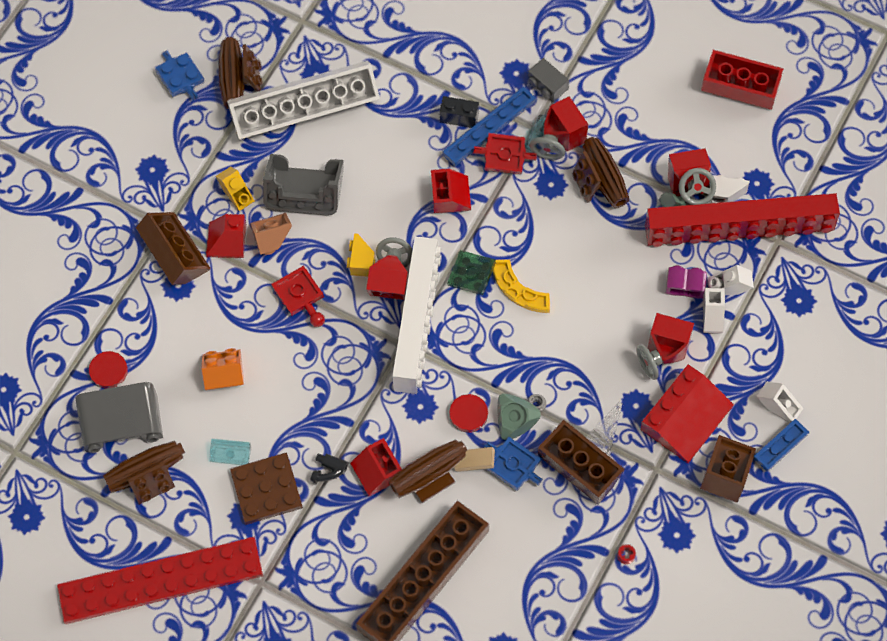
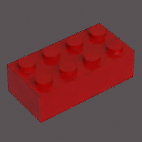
M713 50L701 91L772 110L784 68Z

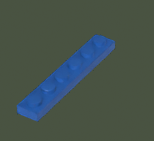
M523 86L443 150V156L451 164L457 166L473 153L474 146L480 147L488 140V133H498L534 104L536 97Z

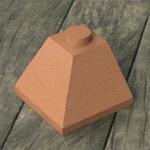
M286 213L250 223L260 254L264 255L272 254L275 250H278L292 227Z

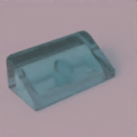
M211 439L210 462L236 465L249 463L251 454L250 442Z

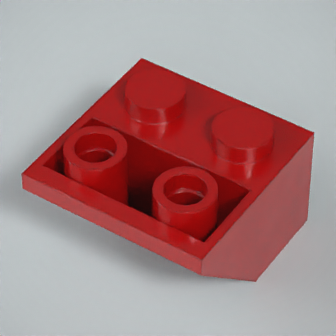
M452 169L431 170L434 213L471 211L468 176Z
M384 438L367 446L350 462L368 496L390 486L388 481L402 470Z

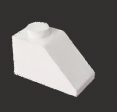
M766 382L757 395V398L768 410L790 423L797 419L803 410V407L782 383Z

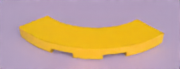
M491 260L495 281L501 291L511 301L534 312L550 313L549 293L537 292L524 287L515 276L510 260Z

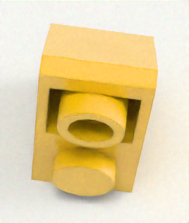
M229 167L215 176L225 194L239 211L255 202L240 173L235 168Z
M354 233V239L350 240L349 251H352L351 257L347 258V268H350V275L368 277L369 267L375 263V253L359 234Z

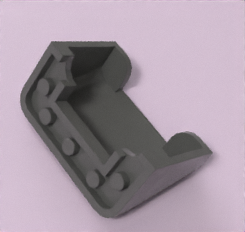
M270 154L263 177V200L265 207L273 211L320 215L335 214L339 205L344 160L331 159L327 161L325 170L290 168L288 159L285 156Z
M150 382L81 393L75 397L83 445L86 452H99L104 447L103 443L142 436L147 442H156L163 438L158 397L154 385Z

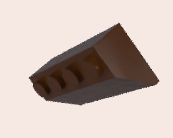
M174 212L147 213L137 225L136 229L172 285L187 284L211 269Z
M565 420L538 447V456L597 505L608 495L625 470Z

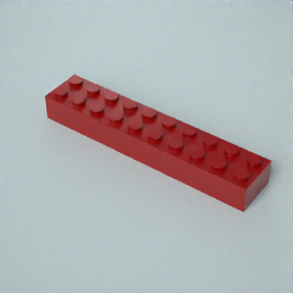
M837 193L647 208L645 221L647 246L659 247L663 244L680 245L681 243L688 242L696 244L701 241L717 242L725 239L733 241L738 238L754 239L762 236L771 238L776 235L792 236L799 233L805 235L812 234L813 232L829 233L835 230L840 210Z

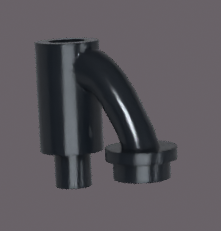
M318 453L315 461L322 463V467L333 471L321 474L320 470H314L310 481L316 485L318 481L336 479L345 474L349 462L327 453L325 456Z

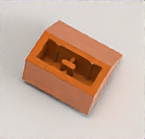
M230 348L224 352L209 351L202 354L201 369L205 390L244 385L241 349Z

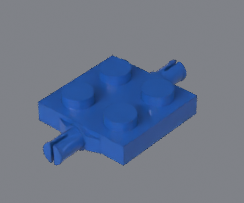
M168 50L163 51L162 56L166 62L156 66L155 71L171 96L175 97L182 93H188L191 100L197 99L198 95L194 88L205 81L188 53L186 52L172 58Z
M510 437L498 448L489 441L485 444L484 448L493 447L495 450L494 468L486 469L516 491L528 480H531L537 486L540 485L543 479L537 476L534 470L541 462V458Z

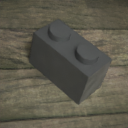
M542 58L528 70L529 84L539 89L545 98L553 102L569 89L570 80L545 58Z

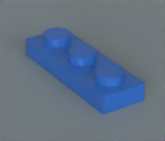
M794 419L764 446L753 459L768 472L807 437L809 431L797 419Z

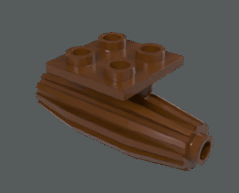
M226 37L225 40H222L218 59L219 88L223 105L226 109H229L227 100L243 96L245 84L252 86L256 92L261 91V85L263 84L260 70L262 69L261 61L255 57L254 52L246 44L242 45V57L239 41L234 37Z
M594 137L587 138L583 144V152L572 172L573 179L577 182L581 195L584 196L588 203L595 192L600 189L613 208L623 207L629 202V195L624 179L612 155L600 139Z
M455 439L433 448L406 465L389 480L391 489L398 498L415 492L422 503L426 502L455 483L449 471L466 457L465 452L467 448L465 444Z
M176 441L154 446L122 461L105 473L103 477L111 493L131 487L140 505L175 488L168 469L183 459L182 454L185 451L181 443L177 444Z

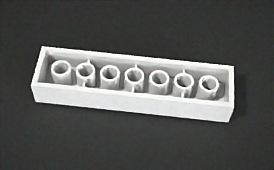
M364 61L227 100L237 137L243 139L380 99L371 63Z
M416 236L414 238L393 370V386L396 392L417 394L418 387H422V370L425 368V352L428 349L427 337L430 335L431 329L430 317L433 316V300L436 297L435 285L438 283V266L441 264V246H438V239Z

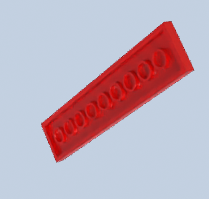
M250 537L60 583L57 586L63 620L66 625L263 577V571L255 537Z

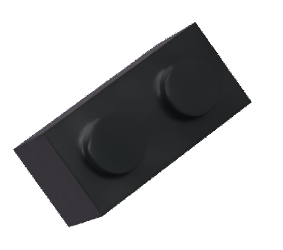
M443 96L439 111L440 123L472 128L477 124L479 102Z

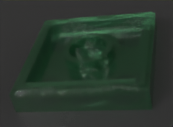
M460 250L448 279V286L484 295L496 260Z

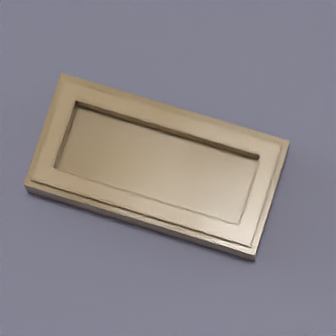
M493 447L467 450L465 452L466 457L454 467L457 472L494 468L495 450Z

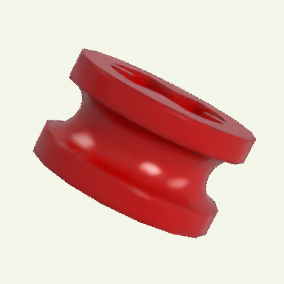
M628 544L622 545L617 553V558L622 564H631L636 556L635 548ZM624 550H628V553H632L628 559L625 558V555H621L624 553Z

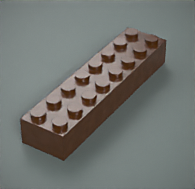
M457 500L357 621V630L370 641H400L487 535L489 523Z

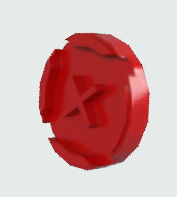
M113 351L97 354L89 365V375L92 381L98 387L104 389L117 387L118 384L126 379L128 374V366L124 357Z
M461 395L451 404L449 411L450 420L462 432H476L487 422V405L477 395Z

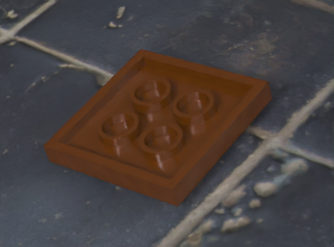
M287 452L230 469L245 525L303 508Z

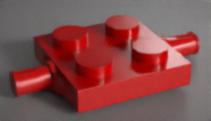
M488 133L485 147L474 146L473 154L484 155L485 170L522 174L524 161H536L537 153L526 152L525 137Z

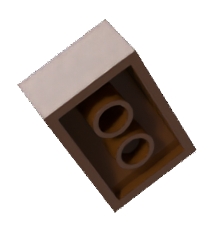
M719 435L700 489L738 503L756 448Z

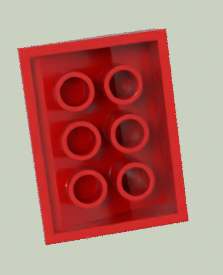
M688 364L644 418L640 430L689 464L733 408L734 404L705 375Z

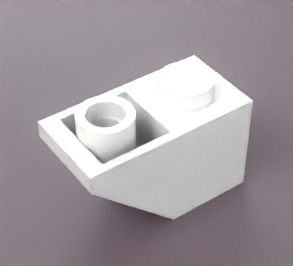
M723 175L713 176L716 181V192L708 204L734 202L747 193L749 181L742 178H727Z
M735 265L707 278L709 288L725 289V295H739L754 288L752 271L739 265Z
M705 288L703 296L704 333H723L725 289Z

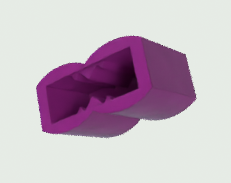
M680 265L669 267L665 293L674 296L703 298L707 272L701 268L685 269Z

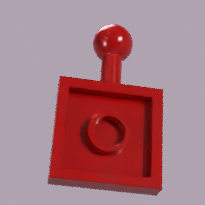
M304 265L271 284L291 316L306 309L310 315V323L314 327H321L325 323L324 315L316 312L312 306L313 303L324 298V294Z

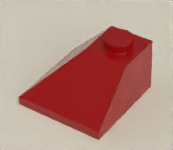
M225 214L209 222L206 257L244 258L247 228L245 215Z

